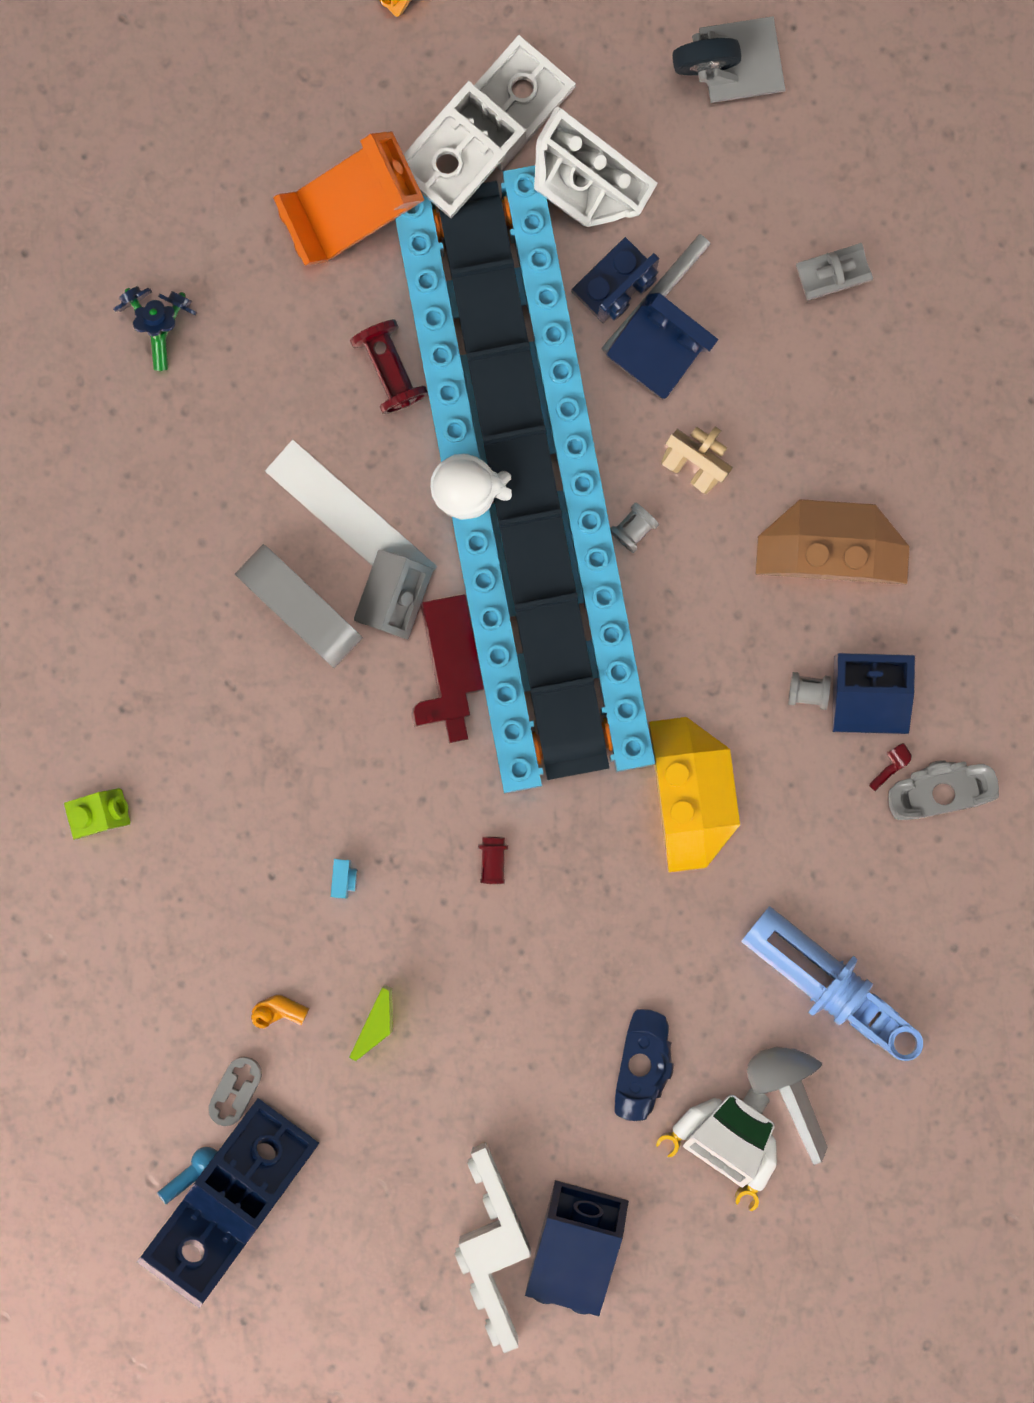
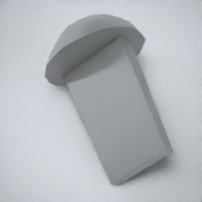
M774 1047L760 1051L750 1060L747 1068L748 1080L753 1092L765 1094L776 1090L780 1091L813 1165L821 1163L828 1147L802 1080L816 1072L822 1066V1062L809 1054L792 1048Z

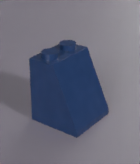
M555 1180L530 1270L525 1296L534 1298L542 1304H556L570 1308L578 1314L600 1316L623 1239L629 1201Z

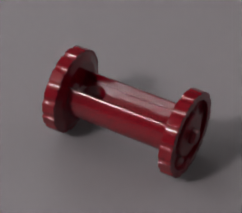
M395 319L373 325L350 339L353 348L366 347L388 399L379 406L382 414H389L407 408L428 395L425 386L413 388L390 335L399 328ZM378 342H384L386 345V351L383 354H377L375 351V346Z

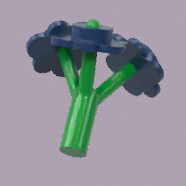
M138 286L132 289L127 288L125 293L119 296L121 304L117 305L113 310L121 312L130 306L134 308L136 318L133 321V328L137 332H147L151 337L153 370H167V334L175 327V318L180 308L196 316L197 312L189 308L192 301L185 298L186 295L183 292L177 294L171 291L169 297L160 293L158 297L173 304L172 307H164V304L159 300H152L145 307H142L139 302L152 293L151 289L146 288L141 291Z

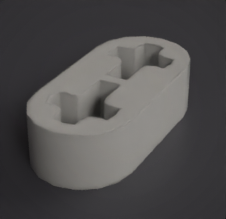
M239 1057L228 1066L208 1107L209 1115L216 1124L231 1126L243 1116L262 1077L261 1067L253 1058ZM245 1064L251 1066L250 1074L255 1076L252 1082L246 1080L241 1089L238 1090L234 1088L238 1080V1075L234 1073L235 1067L243 1068ZM230 1093L237 1095L232 1104V1107L237 1110L236 1115L229 1114L225 1119L219 1116L221 1110L216 1107L217 1102L224 1103Z

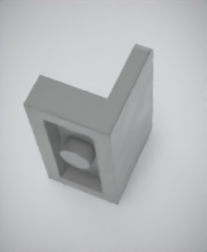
M379 550L355 613L354 621L408 640L434 568L403 556Z

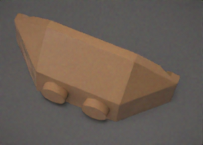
M800 499L758 536L755 574L907 585L909 545L876 504Z

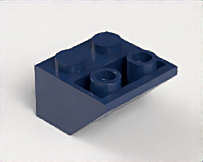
M836 654L834 656L832 732L909 734L914 699L915 655Z

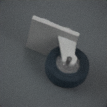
M774 16L699 28V33L692 36L693 42L678 47L672 53L675 72L679 75H698L699 82H706L708 85L711 103L785 92Z

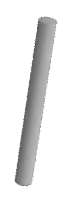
M699 234L648 294L660 293L666 297L711 243ZM645 298L601 348L605 353Z

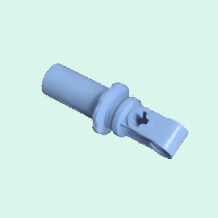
M770 906L741 941L811 997V1001L813 1000L815 1004L808 1012L810 1015L813 1016L824 1009L834 1016V1022L839 1026L848 1020L849 1024L875 1045L878 1044L891 1056L901 1061L913 1060L922 1052L923 1038L919 1031L902 1019L900 1014L875 994L870 993L873 985L872 982L868 979L862 980L861 977L853 972L858 960L855 956L844 965L843 961L839 962ZM773 932H776L834 980L827 988L769 943L767 940ZM878 1012H880L879 1017L875 1020L871 1027H869L868 1025L871 1022V1020L875 1017V1015ZM902 1032L910 1033L916 1042L914 1050L907 1055L898 1053L894 1047L896 1036Z

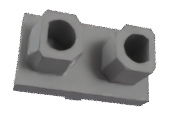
M862 243L796 263L807 301L873 280Z

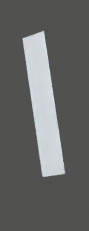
M293 439L265 470L268 475L372 566L377 552L383 550L434 568L433 571L437 568L430 559Z

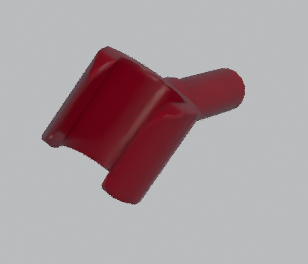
M904 743L886 753L892 764L887 766L869 784L875 792L892 774L894 775L898 770L910 763L912 755Z

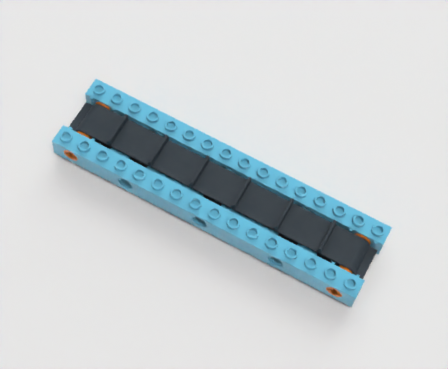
M535 165L503 171V183H501L503 200L500 197L497 181L482 183L452 219L440 209L439 212H436L435 205L424 195L423 202L395 219L441 462L454 454H469L484 461L497 474L501 471L511 474V480L506 484V487L511 489L512 497L510 500L503 501L494 497V503L491 504V507L477 518L460 520L452 517L504 794L542 787L540 775H543V768H538V765H542L541 761L543 760L547 780L609 769L606 748L609 749V752L612 751L613 753L609 758L610 762L614 761L616 772L655 765L547 198L534 190ZM506 226L511 229V244L515 243L519 267L514 268ZM442 238L445 241L452 280L448 281L445 279L441 258L444 256L443 243H440ZM526 305L531 317L534 334L533 342L528 341L522 306ZM457 318L460 320L466 351L464 355L459 353L453 319ZM552 454H555L556 460H558L562 491H557L550 457ZM584 603V607L587 610L591 631V640L589 641L585 640L579 604ZM516 616L522 645L523 653L520 654L516 652L510 617ZM596 678L599 680L604 706L600 710L601 715H605L603 722H601L594 687V679ZM527 691H530L538 734L535 731H531L534 728V721H529L524 694Z

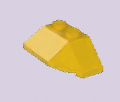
M688 717L650 721L649 729L655 759L654 767L668 872L707 868L740 826L730 748Z

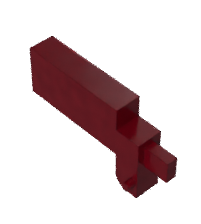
M464 594L421 603L439 698L421 701L415 705L412 710L414 727L445 721L449 743L468 740L464 718L470 716L466 694L484 690L466 595Z

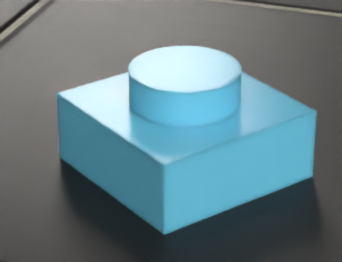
M334 859L330 897L347 899L348 891L355 892L357 869L351 868V860Z

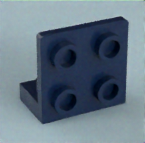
M625 237L571 289V292L602 323L609 317L615 321L629 308L631 296L636 291L642 295L657 280L655 276L659 273L657 267L660 258L653 253L647 259Z
M651 293L648 294L606 351V356L659 398L665 399L700 352H710L719 339L662 294Z

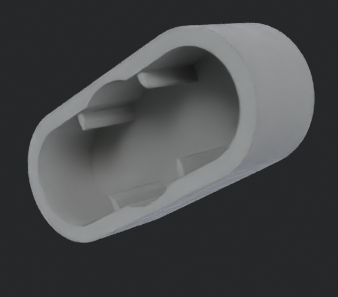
M263 544L235 573L253 593L333 668L363 638L266 545Z

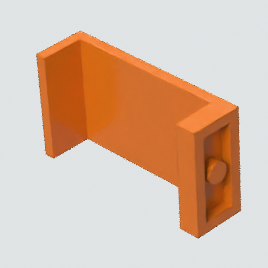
M393 131L372 133L360 140L363 148L298 191L282 193L273 197L279 209V216L283 223L286 224L294 241L296 253L302 259L305 266L325 263L424 201V197Z

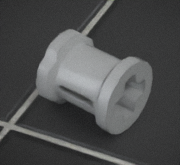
M634 503L631 506L632 511L617 527L612 526L610 528L611 534L632 553L638 549L637 543L650 529H656L659 526L656 519L638 503Z
M792 672L788 705H795L796 703L819 705L822 710H827L831 676L825 675L823 679L803 677L798 672Z

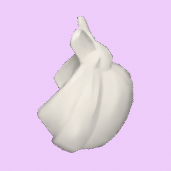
M454 454L445 459L437 466L431 477V493L437 507L448 516L460 520L477 518L483 515L491 507L494 497L503 501H508L512 497L511 489L506 487V484L511 480V474L506 471H501L497 474L484 461L469 454Z

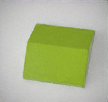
M387 985L382 987L350 1054V1059L357 1061L392 1033L393 1005L391 987Z

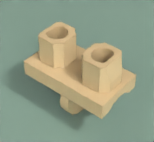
M716 426L709 435L698 427L694 429L690 436L702 443V445L679 429L665 443L669 447L663 456L661 464L678 474L686 461L690 460L700 467L690 483L704 494H707L719 481L722 483L733 468L709 451L710 449L722 457L727 450L726 446L716 440L722 431Z

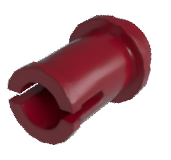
M482 837V844H478V849H482L480 883L504 884V850L508 849V845H505V837Z

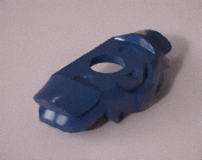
M646 1009L636 1010L627 1031L616 1087L615 1114L629 1121H643L647 1119V1116L653 1111L656 1098H661L662 1090L673 1074L674 1063H672L670 1050L672 1042L668 1041L669 1024L666 1017L658 1012ZM636 1054H644L651 1061V1069L645 1076L639 1077L630 1071V1059Z

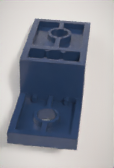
M257 1098L137 1263L200 1308L312 1155L319 1142ZM261 1143L269 1144L275 1151V1158L271 1160L262 1158L258 1154L257 1145ZM193 1245L198 1248L201 1253V1260L197 1262L186 1260L182 1254V1247Z

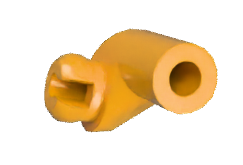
M274 995L258 1002L254 1006L251 1021L258 1028H266L269 1024L284 1017L302 1025L310 1008L282 995Z

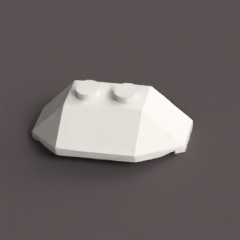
M555 107L537 139L534 190L583 226L591 227L625 217L639 216L658 184L560 107Z

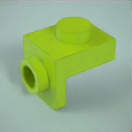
M120 788L97 792L64 803L73 840L130 825L128 805Z

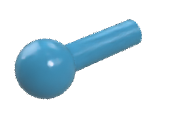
M211 1147L198 1149L192 1156L191 1165L157 1192L160 1199L165 1204H168L194 1183L218 1151Z

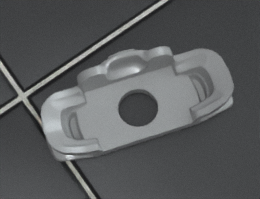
M935 761L926 768L913 772L911 778L897 782L889 790V808L895 819L909 820L977 807L999 797L998 779L995 771L985 764L967 766L966 762ZM947 784L953 788L955 798L950 804L941 805L934 800L932 792L937 785Z

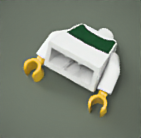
M751 1088L743 1101L734 1095H729L724 1101L712 1098L693 1106L673 1126L672 1133L668 1132L661 1135L656 1146L658 1147L664 1139L672 1140L675 1149L667 1157H673L680 1149V1141L686 1140L683 1144L685 1149L741 1186L735 1193L736 1205L739 1204L741 1197L749 1194L754 1197L748 1207L749 1211H753L759 1204L757 1192L764 1189L777 1166L776 1140L772 1135L775 1125L771 1120L762 1115V1112L769 1103V1098L765 1094L754 1093Z

